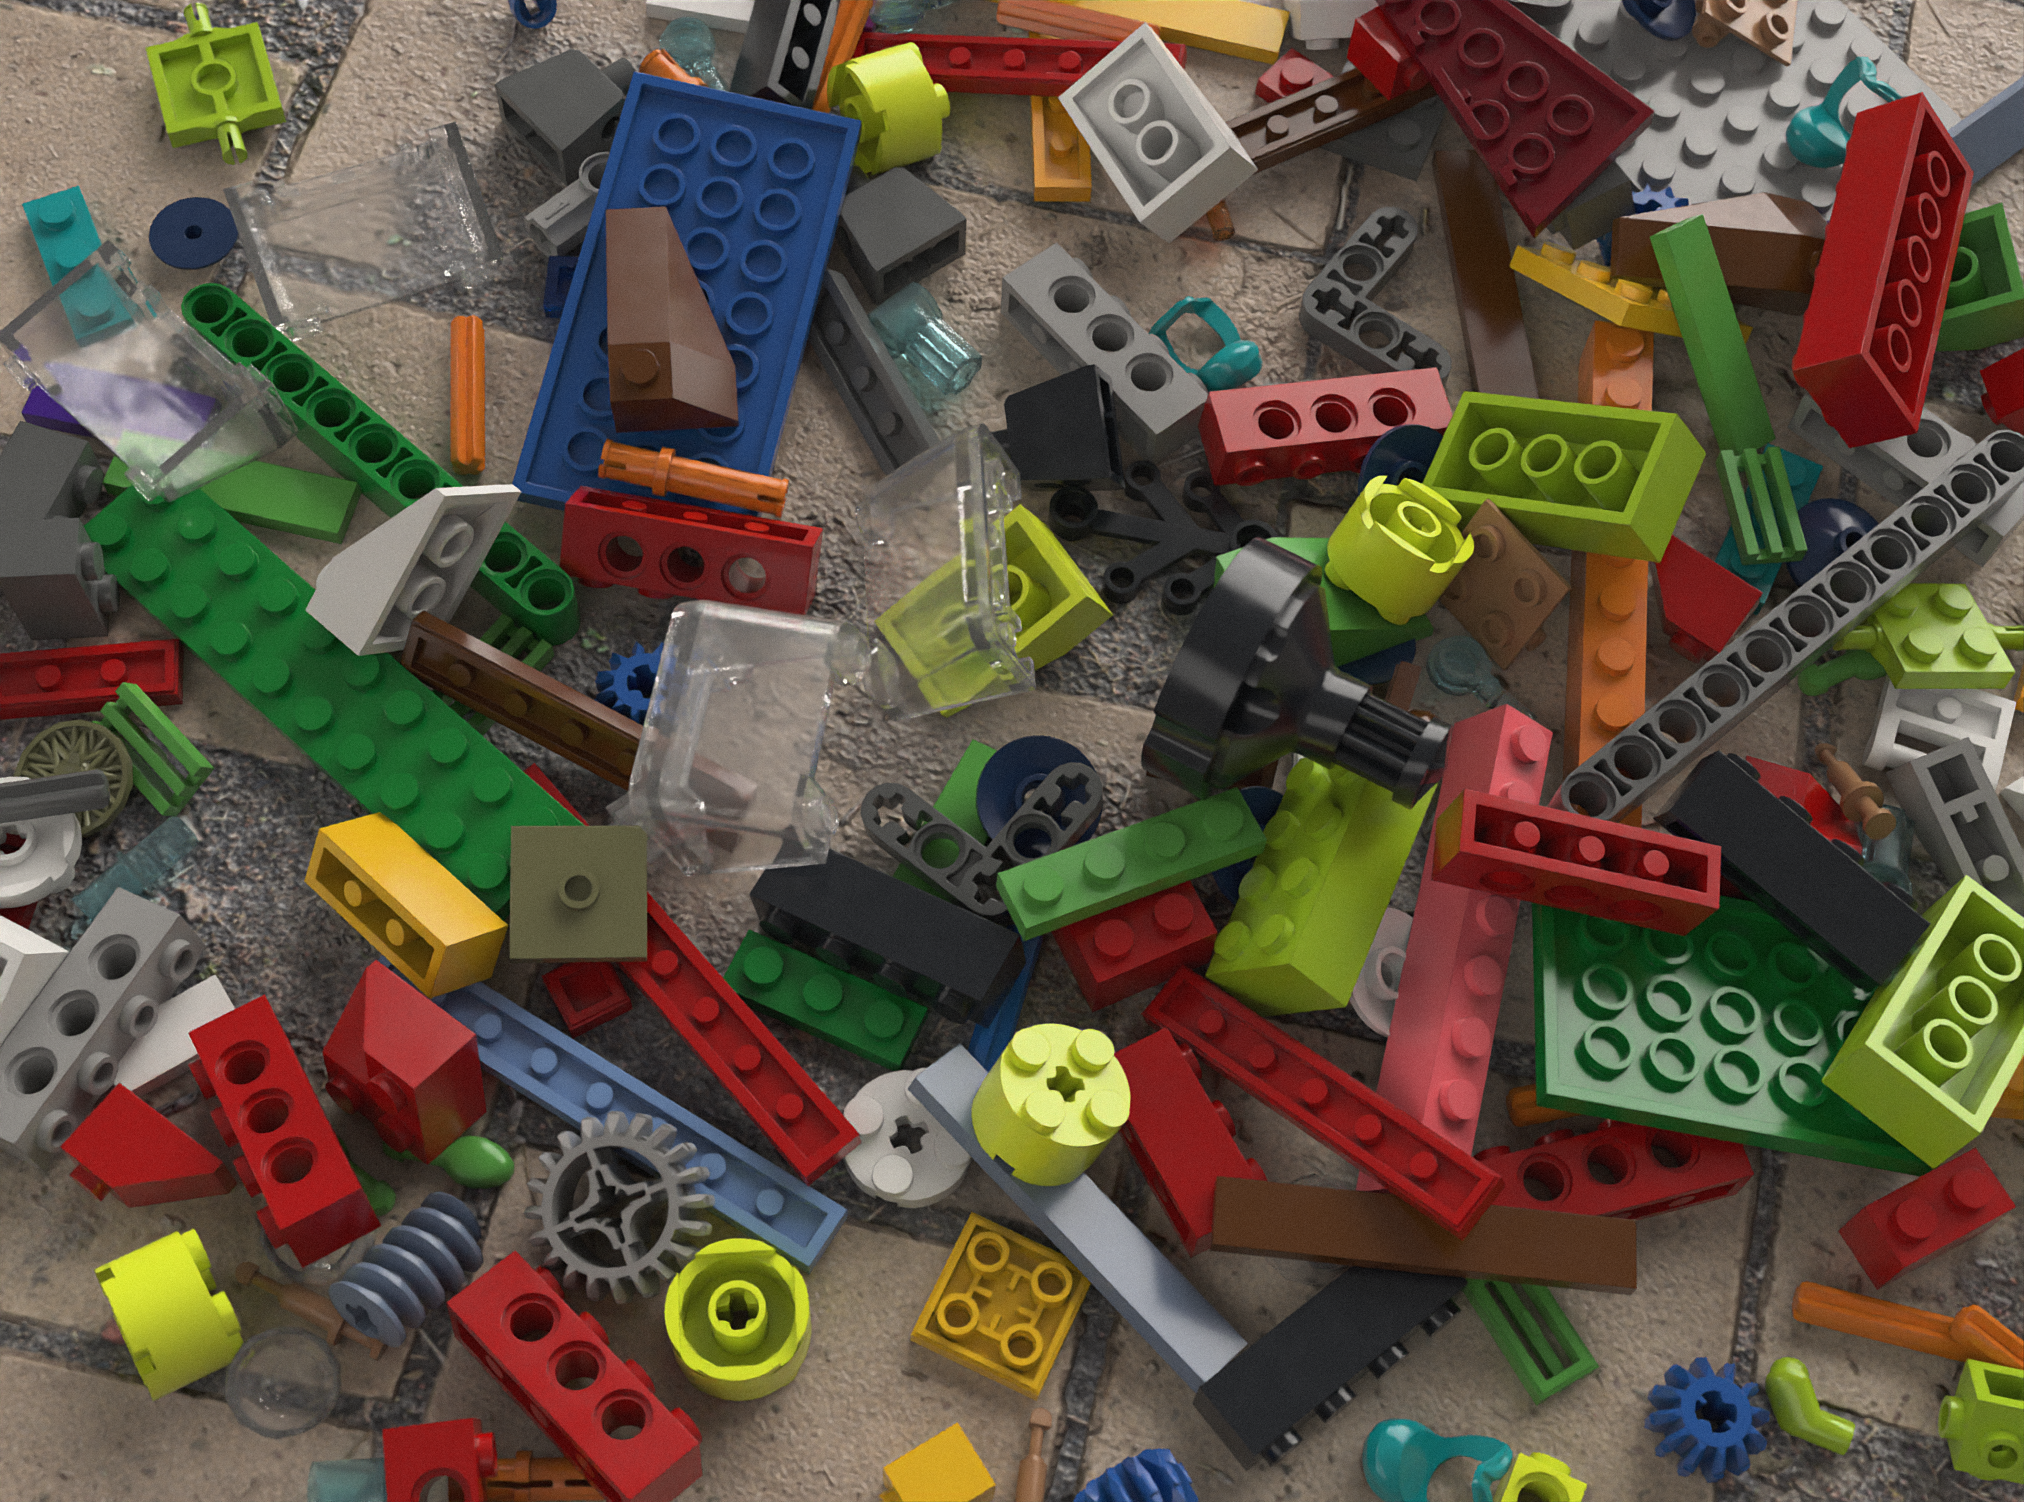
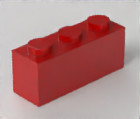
M1165 1027L1114 1053L1115 1058L1124 1070L1130 1089L1129 1116L1118 1133L1190 1258H1193L1210 1249L1216 1177L1268 1180L1258 1162L1252 1157L1245 1160L1233 1140V1137L1236 1136V1129L1225 1106L1219 1100L1211 1102L1198 1081L1202 1079V1072L1190 1047L1186 1043L1177 1045L1170 1031Z

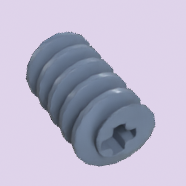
M440 1191L430 1193L426 1196L420 1208L413 1209L406 1215L401 1226L392 1228L386 1234L382 1244L375 1245L367 1251L363 1257V1262L352 1265L346 1271L343 1281L333 1283L330 1286L328 1294L333 1306L350 1326L373 1339L376 1338L389 1347H399L406 1339L403 1325L409 1328H419L426 1319L424 1307L438 1309L446 1300L444 1289L457 1291L465 1281L463 1271L468 1273L476 1272L484 1263L482 1252L477 1244L481 1238V1228L476 1217L465 1203L454 1196Z

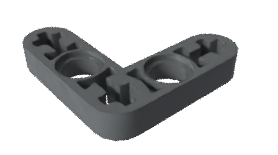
M1388 206L1377 209L1308 285L1300 305V324L1311 336L1372 374L1413 370L1414 368L1420 369L1425 364L1431 368L1437 367L1443 387H1445L1452 367L1448 351L1433 339L1371 302L1408 260L1418 234V225L1414 217L1406 210ZM1391 232L1398 234L1399 236L1394 235L1386 242L1382 253L1377 249L1381 235L1388 236ZM1350 264H1362L1367 266L1374 276L1366 281H1356L1349 278L1343 268ZM1328 305L1336 308V311L1330 309L1325 314L1317 311V308L1324 309ZM1351 318H1354V320H1353V322H1352V324H1351L1350 330H1348V331L1345 330V329L1343 328L1344 325H1346V326L1348 327L1349 324H1350ZM1376 330L1388 337L1390 344L1380 349L1371 348L1360 340L1359 335L1364 331ZM1399 348L1406 350L1405 354L1401 352L1398 361H1395Z
M1073 762L1058 766L1044 779L987 847L983 846L909 788L899 783H884L871 789L862 801L860 814L867 835L880 848L954 905L996 924H1001L1011 918L1004 901L999 903L991 898L984 905L979 903L981 898L977 885L981 882L988 886L996 884L998 873L1005 871L1003 862L998 860L1001 856L1005 857L1012 868L1041 858H1025L1015 850L1014 841L1024 830L1031 828L1040 829L1051 838V846L1042 857L1074 846L1102 810L1103 786L1098 774L1089 766ZM1082 784L1085 786L1087 803L1083 805L1074 800L1061 813V822L1067 829L1062 831L1052 818L1063 803L1061 788L1066 786L1068 789L1074 790ZM899 804L902 805L901 810L905 822L917 831L911 840L909 848L904 847L910 842L905 829L893 821H889L883 827L880 826L881 819L878 813L880 807L884 806L887 809L893 810ZM1042 808H1045L1049 815L1041 812L1040 810ZM923 821L928 822L923 827H921ZM939 838L953 841L959 847V856L951 866L943 869L932 868L922 859L926 845Z

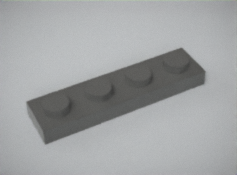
M827 269L824 273L808 340L892 488L908 492L947 452L844 274Z

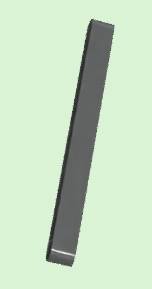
M1998 430L1988 435L1571 772L1563 781L1547 807L1579 814L1570 805V803L1583 807L1590 817L1615 823L1622 821L2005 505L2024 482V436L2011 430ZM1751 664H1754V665H1755L1756 667H1758L1760 670H1757V669H1756L1755 667H1753ZM1707 698L1712 699V700L1715 701L1719 706H1716V705L1712 704L1710 701H1708ZM1662 732L1672 736L1677 741V743L1672 742L1666 737H1664ZM1616 767L1625 769L1632 775L1634 780L1620 774Z

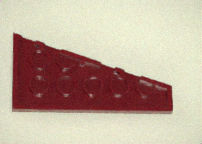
M1375 0L1534 239L1652 124L1655 113L1654 109L1507 0Z

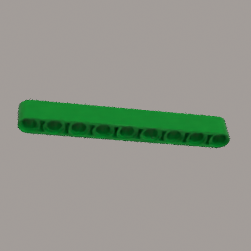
M205 283L190 289L184 296L181 304L182 315L199 354L344 479L358 482L361 493L390 518L419 500L412 499L417 495L428 494L435 488L464 487L229 288L222 284ZM378 459H385L378 463H371ZM505 521L470 586L502 614L504 613L513 619L517 627L521 628L524 626L530 630L537 641L540 642L543 639L552 646L564 644L574 637L579 630L581 622L573 581L564 570ZM505 566L516 567L509 572H495L496 570ZM546 603H560L559 606L551 610L538 609Z

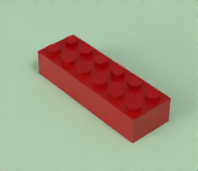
M1923 92L1860 111L1856 114L1851 138L1846 144V158L1841 178L1836 184V198L1830 222L1827 223L1825 228V242L1820 262L1814 272L1815 282L1809 306L1803 316L1804 326L1798 350L1792 360V371L1796 382L1801 388H1805L1821 409L1825 422L1830 427L1835 428L1849 449L1918 433L1974 175L1973 170Z

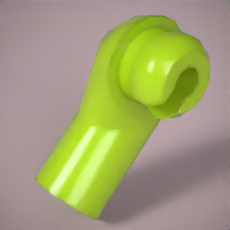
M1782 1357L1776 1360L1771 1365L1770 1372L1766 1376L1765 1389L1778 1426L1790 1435L1843 1456L1853 1439L1855 1423L1820 1409L1811 1379L1809 1378L1808 1368L1802 1361L1792 1357Z

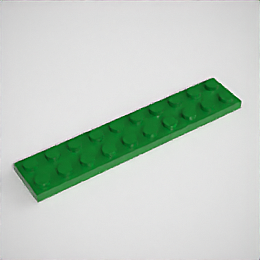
M165 457L159 460L84 525L91 542H98L101 546L106 573L116 576L119 587L173 637L178 638L183 646L368 814L381 812L391 819L503 921L510 915L511 826H585L389 653L358 656L311 616L305 609L315 589Z

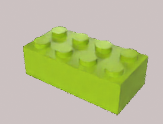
M1463 391L1422 484L1444 497L1459 512L1462 518L1456 526L1461 533L1484 501L1490 499L1531 544L1660 563L1706 452L1676 413Z
M1307 758L1299 759V762L1295 764L1287 776V789L1278 810L1263 831L1267 839L1264 852L1257 855L1252 869L1242 879L1238 890L1239 899L1229 922L1220 931L1215 940V953L1205 976L1261 1017L1346 1007L1438 783L1409 810L1391 801L1393 792L1337 764L1333 769L1329 770Z
M1965 875L1922 914V917L1930 923L1929 927L1885 982L1878 986L1821 1080L1822 1083L1933 1169L1982 1133L2024 1055V918L1968 875Z

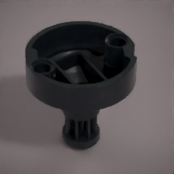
M1256 537L1241 549L1227 567L1207 598L1181 646L1153 713L1156 716L1143 744L1141 766L1144 770L1206 800L1218 789L1227 788L1293 752L1329 770L1333 769L1337 764L1393 792L1391 801L1411 810L1442 778L1447 768L1453 725L1437 717H1433L1428 722L1373 695L1372 685L1337 668L1333 655L1325 588L1321 587L1323 573L1321 566L1264 538Z

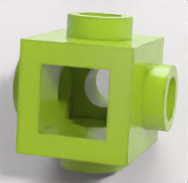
M1966 1359L1955 1395H1946L1943 1398L1938 1416V1433L1941 1438L1947 1439L1954 1470L1967 1472L1976 1478L1986 1481L2000 1479L2024 1484V1370Z

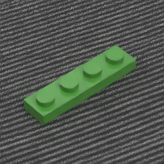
M1236 787L1211 796L1206 800L1202 799L1000 872L997 876L996 888L1023 941L1262 854L1267 839L1239 789Z

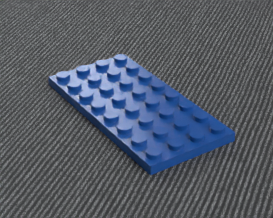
M633 72L512 482L521 491L517 501L564 511L565 503L580 486L761 517L762 512L667 492L665 497L652 494V488L609 478H598L599 465L604 463V460L600 459L606 439H610L617 443L660 452L662 447L675 449V456L764 476H772L862 133L861 120ZM667 208L735 364L739 426L616 433L610 403L606 209Z

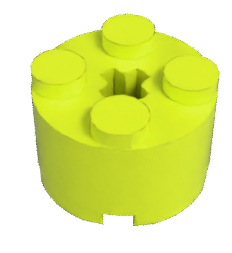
M909 42L848 60L831 68L827 81L829 108L839 105L842 117L862 121V133L853 165L859 166L864 173L872 171L871 175L887 172L894 167H902L933 157L941 152L942 119L950 115V101L942 85H933L923 65L921 53L914 43Z
M1377 476L1368 482L1330 536L1327 544L1329 561L1325 566V573L1329 580L1339 588L1352 590L1363 600L1375 606L1380 615L1387 621L1397 625H1405L1411 617L1423 615L1431 610L1472 555L1474 540L1471 532L1464 540L1456 526L1462 516L1450 502L1431 488L1407 478H1403L1398 486L1383 484L1387 476Z
M1052 1023L1035 1025L1018 1031L982 1081L972 1102L974 1132L982 1149L993 1160L998 1155L1015 1168L1011 1175L1026 1183L1039 1186H1058L1072 1182L1089 1168L1124 1125L1129 1116V1084L1123 1068L1114 1056V1046L1111 1040L1105 1034L1095 1029H1085L1082 1031L1071 1026Z
M195 1229L181 1235L178 1231H175L94 1269L102 1292L110 1302L116 1324L153 1402L236 1362L235 1355L246 1350L239 1333L241 1331L240 1324L225 1292L222 1291L213 1296L209 1294L217 1286L210 1271V1268H212L211 1263Z
M733 1238L707 1245L694 1255L695 1258L679 1274L677 1273L668 1288L664 1315L673 1354L681 1371L688 1378L692 1386L701 1392L731 1401H747L764 1397L792 1382L808 1353L812 1325L806 1284L794 1265L777 1253L776 1249L761 1241ZM739 1310L747 1311L749 1320H747L745 1328L732 1330L730 1323L733 1321L734 1312Z

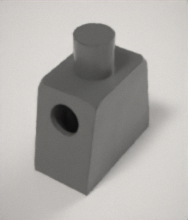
M570 49L501 79L494 84L501 121L568 187L579 179L580 166L587 157L595 153L609 152L611 150L625 103V96H627L633 72L637 71L623 57L600 70L580 50Z
M853 165L835 237L869 297L878 306L965 255L967 218L905 168L894 167L871 180L859 166Z

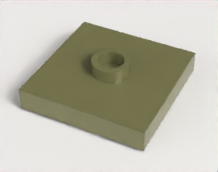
M647 825L511 826L509 955L511 963L647 962Z

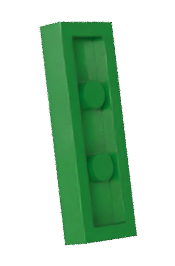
M750 929L723 976L724 980L749 1008L891 1071L903 1069L928 1018L927 1007L905 997L896 996L880 986Z

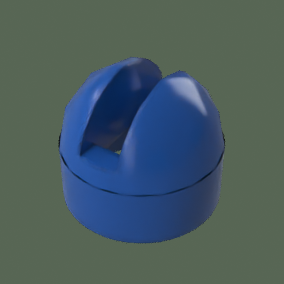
M508 0L512 15L522 25L531 29L542 28L549 24L557 10L556 0H533L539 10L531 15L523 0Z

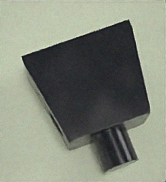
M1095 364L1078 368L1009 395L1004 402L1007 429L983 433L978 436V452L983 467L988 470L1012 465L1015 482L1030 491H1058L1068 486H1078L1088 491L1125 489L1112 378Z

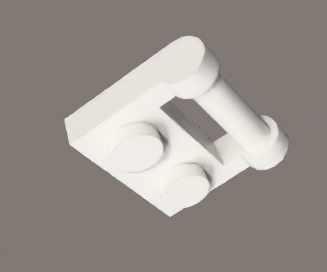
M1886 674L1872 733L1863 754L1862 765L1880 771L1885 766L1895 769L1909 761L1926 755V753L1894 743L1897 732L1940 747H1945L1969 737L1995 791L2016 702L1979 689H1895L1889 676Z

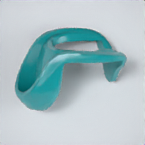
M1858 56L1847 64L1835 78L1821 104L1803 108L1792 118L1785 134L1788 148L1792 155L1800 162L1812 167L1831 168L1844 164L1846 144L1851 138V134L1846 131L1839 118V108L1844 95L1860 80L1868 89L1888 103L1901 99V95L1884 81L1877 80L1876 66L1868 57Z
M1186 296L1182 301H1178L1152 326L1148 333L1159 337L1167 347L1170 356L1186 373H1193L1199 377L1207 388L1208 393L1236 388L1253 379L1262 369L1263 362L1258 346L1252 341L1241 340L1232 320L1210 298ZM1184 313H1194L1202 318L1225 344V347L1210 358L1200 370L1186 366L1179 359L1166 335V331Z
M1390 1418L1375 1425L1367 1435L1362 1450V1466L1367 1483L1383 1502H1428L1427 1490L1430 1479L1436 1469L1453 1458H1472L1482 1462L1477 1466L1472 1479L1473 1502H1493L1490 1485L1494 1481L1502 1479L1512 1463L1513 1451L1508 1444L1492 1437L1481 1435L1443 1437L1420 1422L1403 1418Z

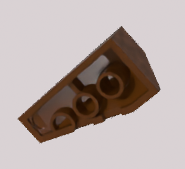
M1766 192L1623 216L1614 219L1612 222L1610 278L1666 288L1650 236L1687 218L1703 214L1731 302L1793 316L1804 315L1805 310L1809 306L1815 282L1814 272L1820 262L1825 242V228L1828 223L1810 202Z
M667 208L606 209L610 403L616 433L739 426L735 364Z

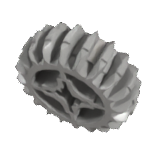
M610 1111L606 1117L604 1127L596 1117L583 1118L580 1125L581 1138L572 1131H562L557 1135L558 1145L564 1154L563 1157L553 1152H543L538 1157L539 1162L550 1172L548 1179L531 1178L527 1183L531 1191L543 1194L542 1205H531L523 1212L527 1219L543 1220L544 1229L530 1236L529 1242L533 1247L551 1245L553 1250L545 1257L542 1267L547 1268L549 1271H557L568 1265L563 1276L562 1286L567 1290H577L586 1282V1292L589 1300L602 1301L611 1289V1294L617 1304L629 1303L634 1296L635 1287L644 1298L657 1296L660 1288L658 1275L661 1279L671 1284L677 1273L679 1274L682 1271L675 1257L690 1262L695 1258L694 1255L700 1251L697 1246L688 1241L690 1235L708 1236L713 1230L712 1225L707 1221L696 1220L697 1208L713 1207L716 1201L715 1197L710 1194H696L694 1185L704 1182L709 1178L710 1172L707 1167L700 1166L687 1169L685 1165L694 1157L697 1148L691 1142H684L671 1149L676 1138L677 1128L671 1124H662L653 1132L651 1115L637 1113L629 1124L624 1112ZM628 1148L640 1153L656 1167L662 1178L655 1181L637 1183L631 1178L626 1165H618L613 1150ZM591 1165L592 1169L587 1171L590 1183L589 1196L583 1205L573 1210V1199L577 1184L585 1170ZM618 1195L644 1196L630 1202V1206L621 1211V1218H596L609 1212L610 1207L619 1202ZM668 1202V1217L664 1231L655 1246L649 1251L647 1244L653 1241L649 1228L650 1218L658 1207ZM601 1230L610 1239L614 1250H622L627 1265L618 1266L600 1259L586 1247L579 1235Z

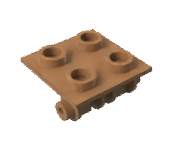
M1696 0L1695 8L1699 15L1693 23L1692 34L1700 46L1710 48L1716 46L1721 39L1732 33L1788 67L1791 64L1798 0Z
M1486 499L1461 533L1465 540L1471 532L1474 540L1473 553L1440 596L1439 600L1505 671L1512 665L1524 648L1531 652L1545 641L1547 634L1541 628L1572 586L1490 499Z

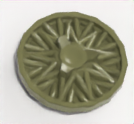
M79 719L58 722L37 734L22 752L14 772V777L34 779L96 769L103 771L108 779L110 788L109 805L102 809L75 812L81 827L82 838H86L109 826L124 809L133 786V762L124 742L108 728Z

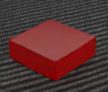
M568 962L541 976L544 986L572 1039L633 1009L631 1000L610 962Z

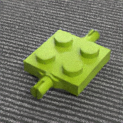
M195 3L199 20H196L192 5L188 4L184 8L183 13L190 33L171 42L145 47L167 134L173 148L218 139L222 151V159L225 163L236 165L231 149L232 146L235 148L239 163H243L247 159L248 153L245 149L241 133L286 122L259 24L255 22L233 28H212L207 6L203 3Z
M1909 583L1832 648L1836 651L1865 650L1871 653L1884 667L1895 689H2005L2016 671L2004 650H2024V626H1994L1992 623H1988L1966 584Z

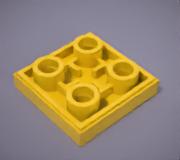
M971 1212L911 1333L910 1341L1037 1401L1092 1283L1065 1255Z

